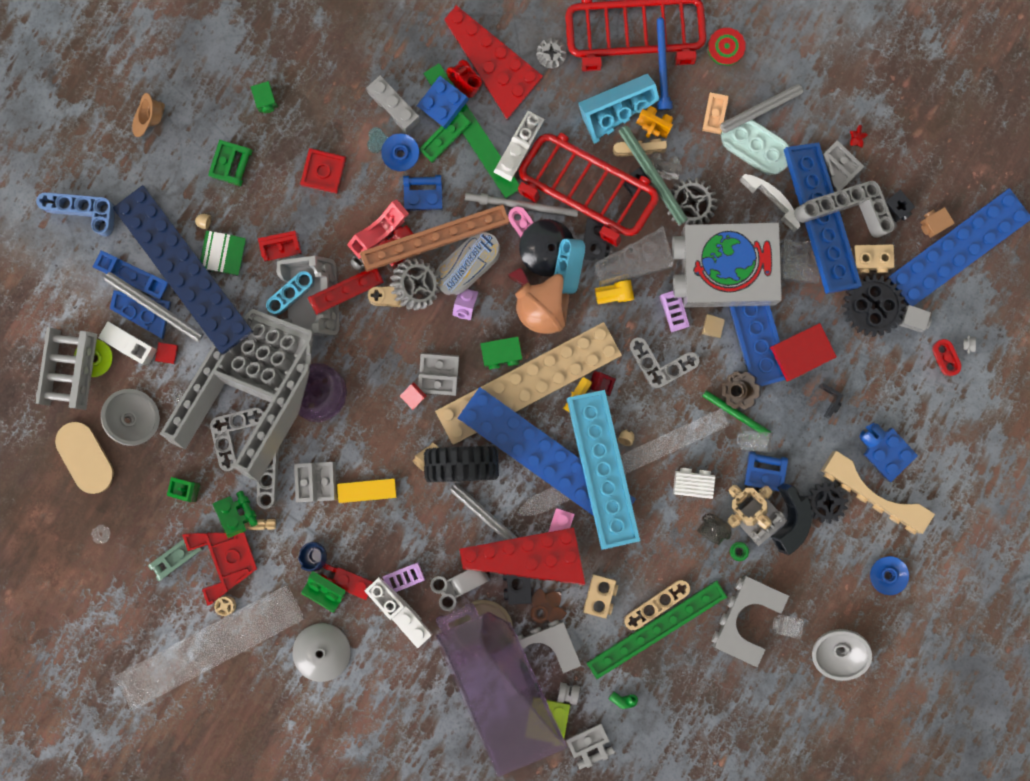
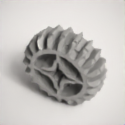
M690 177L687 178V184L683 179L679 181L680 186L675 183L673 185L675 190L670 189V192L676 200L677 195L683 191L684 202L679 206L683 211H688L694 216V218L687 217L688 220L685 222V225H696V223L703 225V221L709 223L708 217L713 218L714 213L712 211L717 209L715 205H712L717 202V199L711 198L715 195V192H708L711 186L708 185L705 188L704 180L701 184H698V178H695L694 183H692ZM688 189L696 190L702 195H693L691 190L689 191ZM689 200L691 202H696L694 204V207L692 205H686L689 202ZM706 200V210L700 216L698 205Z
M416 258L407 259L403 263H399L397 265L398 268L393 270L395 275L390 277L394 283L389 285L394 287L391 294L397 295L395 301L401 300L400 306L406 305V309L410 310L413 308L415 311L432 305V300L437 299L435 294L440 292L436 286L441 284L436 282L439 275L433 274L435 268L429 269L430 263L424 264V260L420 259L417 261ZM409 270H415L418 272L414 276L412 274H407ZM416 293L423 295L421 299H415L412 296Z

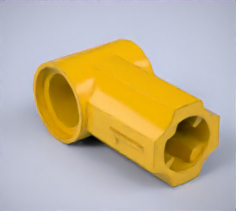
M631 280L595 288L598 305L616 301L618 303L627 302L635 299Z

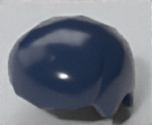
M310 542L300 549L298 561L302 566L301 569L312 572L320 570L326 564L327 552L322 544Z

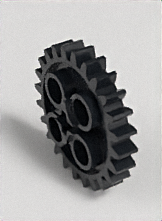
M876 274L872 275L871 280L868 275L864 277V281L860 278L862 286L853 290H846L849 296L843 297L847 301L846 304L842 305V307L847 308L843 315H849L846 322L852 321L851 328L857 326V333L864 330V336H867L870 332L872 337H875L877 332L880 336H883L884 330L886 333H890L891 328H897L895 322H902V319L898 316L905 315V312L901 311V308L906 307L905 304H901L905 297H899L898 295L902 290L896 291L897 283L891 286V279L884 282V276H880L878 280ZM871 288H875L877 290V297H873L870 294ZM857 301L863 302L864 310L857 308ZM885 301L891 304L890 311L884 308ZM875 302L877 305L875 306V309H872V303ZM871 315H875L878 318L877 324H873L870 321Z

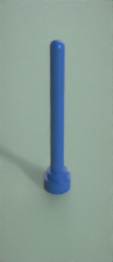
M659 17L657 19L661 98L657 102V109L671 110L673 109V104L670 101V97H668L664 19Z

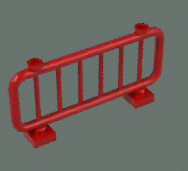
M581 0V3L572 4L566 11L568 50L575 57L582 58V71L601 70L600 56L658 53V45L649 46L646 6L661 5V17L664 19L666 52H677L675 56L676 66L693 65L696 61V51L694 50L703 47L707 37L703 3L701 0H617L601 2ZM679 4L683 44H667L664 5ZM683 4H694L697 8L699 40L695 43H686ZM642 7L645 46L630 47L627 8ZM623 8L626 47L611 48L608 9ZM604 9L607 48L592 49L589 10ZM586 10L588 50H578L575 47L573 13L575 11Z
M550 133L539 136L519 168L520 178L528 183H520L518 187L520 195L537 203L540 198L539 189L608 226L609 228L602 227L599 232L600 237L616 247L621 242L619 233L625 236H634L640 232L659 200L657 190L649 185L651 181L647 177L641 176L640 179L631 176L569 143V138L563 133H559L558 137ZM546 141L556 144L536 179L527 175L526 170L542 144ZM562 147L573 154L553 186L549 187L540 182L539 179L558 149ZM577 155L589 163L569 195L566 196L555 190V188ZM594 164L604 169L605 172L583 205L571 197L591 165ZM611 173L622 180L602 212L598 213L587 206L607 174ZM626 181L638 187L616 223L605 217L604 214ZM643 190L649 193L651 200L633 228H626L620 225L640 191Z

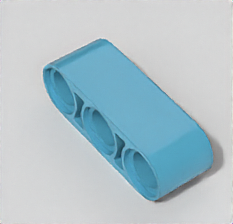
M563 239L560 243L554 275L561 274L563 276V294H574L578 289L585 254V243L582 240Z
M305 271L298 273L268 299L266 303L267 310L274 315L282 314L314 286L313 276ZM303 276L310 278V282L306 286L300 284V279ZM293 288L295 296L287 298L286 291ZM274 301H279L281 304L280 309L277 311H273L271 308Z

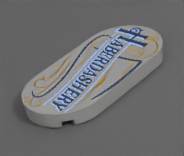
M486 232L471 236L442 262L435 272V275H439L436 282L441 283L437 285L439 290L446 295L461 294L494 265L500 256V244L496 237Z

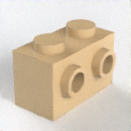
M855 245L851 248L858 274H868L869 271H877L878 274H884L894 268V245Z

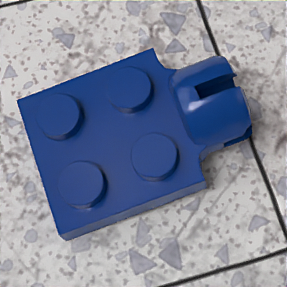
M872 423L866 427L868 432L865 433L863 430L859 435L861 441L867 446V450L863 455L888 482H892L918 455L893 428L884 431L878 424Z

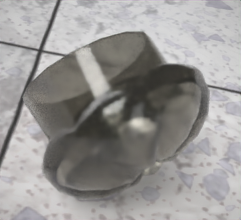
M711 513L702 516L703 523L697 529L702 536L718 545L724 539L729 540L731 538L732 530L723 519Z

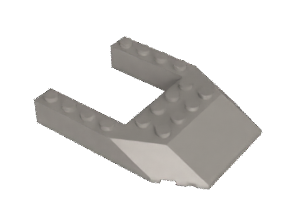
M252 309L245 315L244 319L254 332L224 355L218 351L215 345L212 346L160 432V435L170 443L186 450L224 384L266 400L270 404L233 465L244 476L259 482L299 414L310 372L314 333L311 330Z

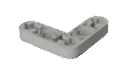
M634 338L629 346L646 380L653 388L663 387L695 369L699 364L697 354L689 352L660 367L644 339ZM636 341L639 344H643V346L641 347L643 353L645 351L649 353L643 355L640 359L638 358V355H641L640 351L638 349L634 350L633 348L635 346L634 342ZM687 356H689L690 358L694 357V366L688 364L684 366L686 371H683V368L681 364L678 363V361L681 360V363H684L687 361ZM644 358H650L653 361L651 368L643 366L642 361ZM671 365H676L679 368V373L676 376H672L668 372V368ZM655 367L658 369V371H655L656 376L662 377L660 385L652 382L654 379L652 373L649 376L647 372L652 371Z
M251 408L219 416L211 421L210 429L218 463L222 470H235L233 465L237 460L231 432L257 426L258 422L256 419H250V424L247 425L248 421L245 413H248L247 416L250 417L254 416L257 411V413L263 416L265 411L260 408ZM235 416L243 418L241 426L237 427L234 425L233 419ZM226 418H229L231 429H229L228 425L221 427V431L215 428L218 421L226 423L228 422ZM222 439H227L229 442V446L225 450L219 447V442ZM231 451V454H227L228 459L233 460V463L230 464V468H228V466H224V462H226V456H221V453H227Z

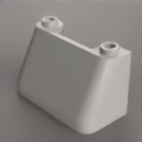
M320 256L277 261V275L281 280L287 281V283L303 271L310 273L314 278V286L288 308V318L282 320L311 330L314 333L313 336L336 335L339 332V304L316 315L308 300L309 296L338 283L335 261ZM303 276L300 279V284L303 286L308 285L310 282L308 276ZM293 288L288 289L287 298L294 297L295 290Z

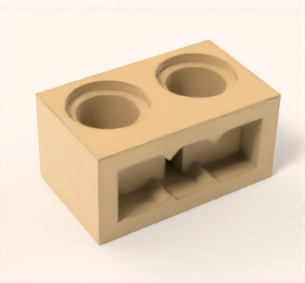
M592 574L583 612L605 619L607 614L611 615L613 609L611 599L612 596H616L618 590L616 580ZM601 582L609 584L607 592L599 591L598 586ZM596 601L604 603V608L601 611L594 610L593 605Z

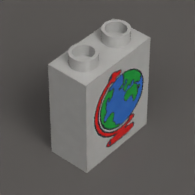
M779 223L685 225L681 236L672 237L673 259H682L683 274H674L673 294L674 298H683L684 308L776 306L781 301Z

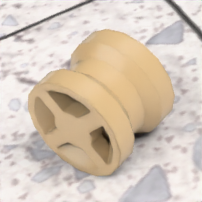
M224 596L217 599L214 605L216 613L220 616L232 614L236 609L234 598Z

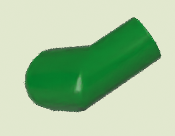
M613 691L608 698L621 709L635 707L638 703V697L634 694L621 697Z

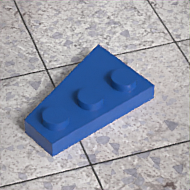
M113 291L110 305L111 310L164 339L167 325L165 320L123 292ZM151 298L170 311V301Z

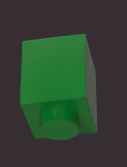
M269 81L251 86L254 101L260 113H270L274 111V108H278Z

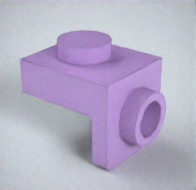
M467 289L463 293L457 294L453 316L471 320L478 292Z

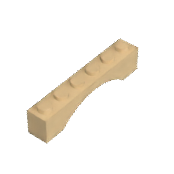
M832 451L820 470L825 473L824 477L832 482L836 480L841 484L840 486L843 490L849 493L853 491L857 494L856 498L864 503L870 502L873 504L872 508L879 513H887L890 515L889 519L897 524L901 522L906 526L905 529L914 535L916 533L923 534L935 515L920 504H897L877 496L861 480L853 461L838 451Z

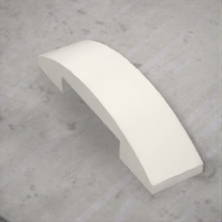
M744 174L739 181L752 193L760 189L785 213L780 220L793 232L800 227L799 221L795 218L793 207L779 190L758 177Z

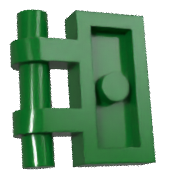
M243 491L236 493L238 500L235 502L229 496L212 503L227 538L246 531L244 524L247 522L250 523L251 527L258 524L257 515L249 505L250 500ZM240 508H243L245 512L242 516L237 511Z

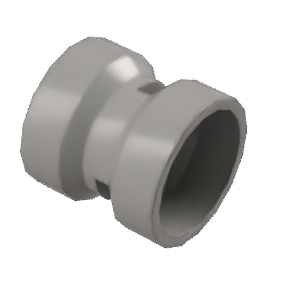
M561 682L557 702L563 703L567 701L572 705H577L580 686H568L567 683Z

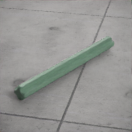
M628 126L622 127L619 133L676 222L679 225L684 224L688 218L630 128Z

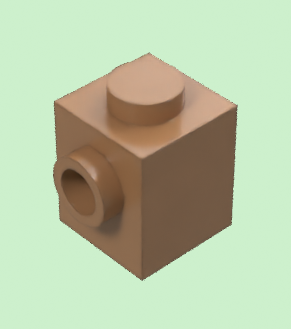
M945 207L937 212L933 209L925 214V219L920 222L922 224V231L930 238L955 224Z

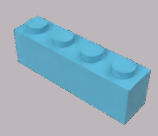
M645 74L581 101L578 105L591 139L596 144L600 141V137L606 133L609 135L616 126L622 122L625 124L632 115L641 113L642 109L645 110L657 102L659 95L655 82L648 74Z

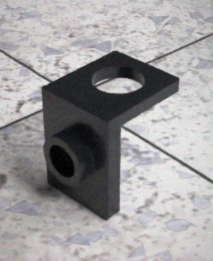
M823 383L819 385V388L834 396L824 414V417L830 418L833 412L837 413L842 403H840L843 394Z

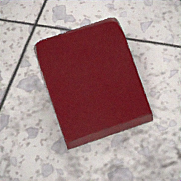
M522 268L508 274L510 279L522 286L526 283L530 284Z
M594 371L591 378L592 384L589 389L595 392L605 390L606 396H610L616 378Z

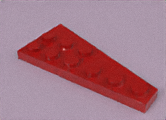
M456 5L444 21L472 63L485 87L494 98L497 106L501 109L504 117L508 120L543 79V75Z
M574 527L459 549L462 567L466 570L553 580L585 586Z

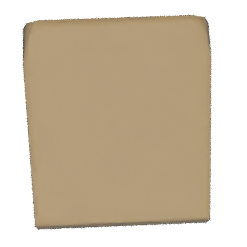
M707 314L702 334L721 338L725 319Z

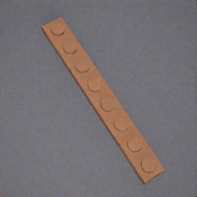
M502 204L361 251L360 256L367 272L507 225L510 221Z

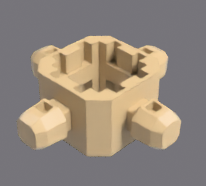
M737 485L729 488V493L734 499L732 500V509L735 515L732 514L728 518L727 523L732 528L739 526L741 521L746 526H754L758 522V525L763 529H768L772 525L771 520L766 515L768 513V504L765 499L768 500L773 493L768 486L761 488L759 493L754 488H746L742 491ZM752 496L762 507L753 517L748 518L738 507L747 497Z

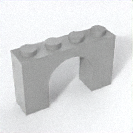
M743 576L736 583V594L730 597L727 604L729 607L727 614L724 613L719 622L721 624L719 632L715 631L711 642H714L712 645L714 648L758 667L765 649L740 636L736 627L737 616L744 607L750 604H760L782 614L789 596L747 576Z
M557 619L547 623L548 627L541 629V627L530 630L529 635L524 637L522 634L512 638V642L508 643L504 649L492 654L509 696L527 689L518 660L522 650L530 644L542 643L549 646L555 652L563 673L581 666L563 621L559 622Z

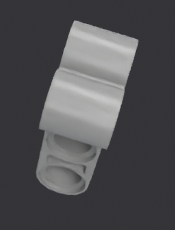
M466 570L448 580L440 575L435 576L430 583V587L433 592L442 594L439 599L440 607L445 611H451L456 606L457 597L488 582L490 579L486 572ZM437 579H441L445 583L444 588L441 590H437L434 587V581ZM451 597L454 601L451 607L444 606L442 603L443 598Z

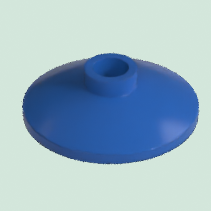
M394 134L383 143L381 150L382 159L394 171L409 170L418 161V144L409 135ZM399 151L404 152L403 157L397 155Z
M886 556L878 559L873 564L870 571V580L878 592L885 595H896L906 588L909 581V571L902 560ZM886 572H890L891 577L889 579L885 578Z

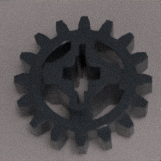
M822 482V487L819 484H815L816 490L809 489L812 495L806 497L810 500L811 511L814 513L812 518L814 520L819 517L820 523H823L826 519V522L831 524L832 519L836 522L839 521L838 515L844 517L842 510H848V507L844 506L848 499L843 498L846 492H840L841 486L834 488L833 482H830L829 486L826 482ZM831 491H833L838 498L833 497L831 495ZM820 492L821 496L817 500H815L817 494ZM826 499L830 500V504L823 505V501H826ZM837 505H839V506H838V509L836 510V512L833 513V509H834ZM815 507H819L824 515L820 514Z

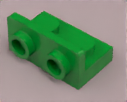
M312 571L301 594L334 613L344 598L346 591Z

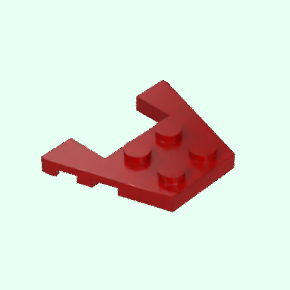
M225 532L185 533L182 535L188 551L208 545L221 582L202 588L207 606L214 603V601L227 593L236 584L257 570V565L245 532L227 538Z

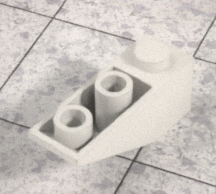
M110 322L106 323L98 337L146 366L150 364L157 352L156 348Z

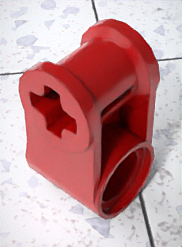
M460 60L458 65L449 67L446 71L449 80L468 98L476 95L482 80L466 60Z

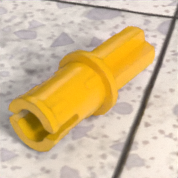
M582 377L574 392L571 391L572 395L570 397L586 394L592 382ZM566 403L563 409L569 412L568 403Z

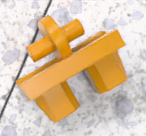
M652 106L645 110L642 109L636 123L647 131L645 137L649 138L653 134L657 137L660 135L666 139L673 126V117L668 114H664L662 119L655 116L657 110Z

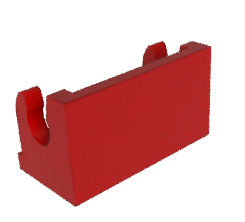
M296 231L258 238L261 256L265 262L302 254Z

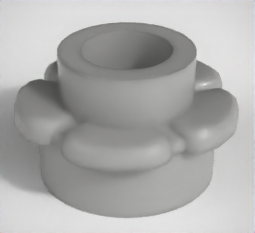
M968 335L967 339L963 340V350H967L968 354L976 351V337H970V335Z

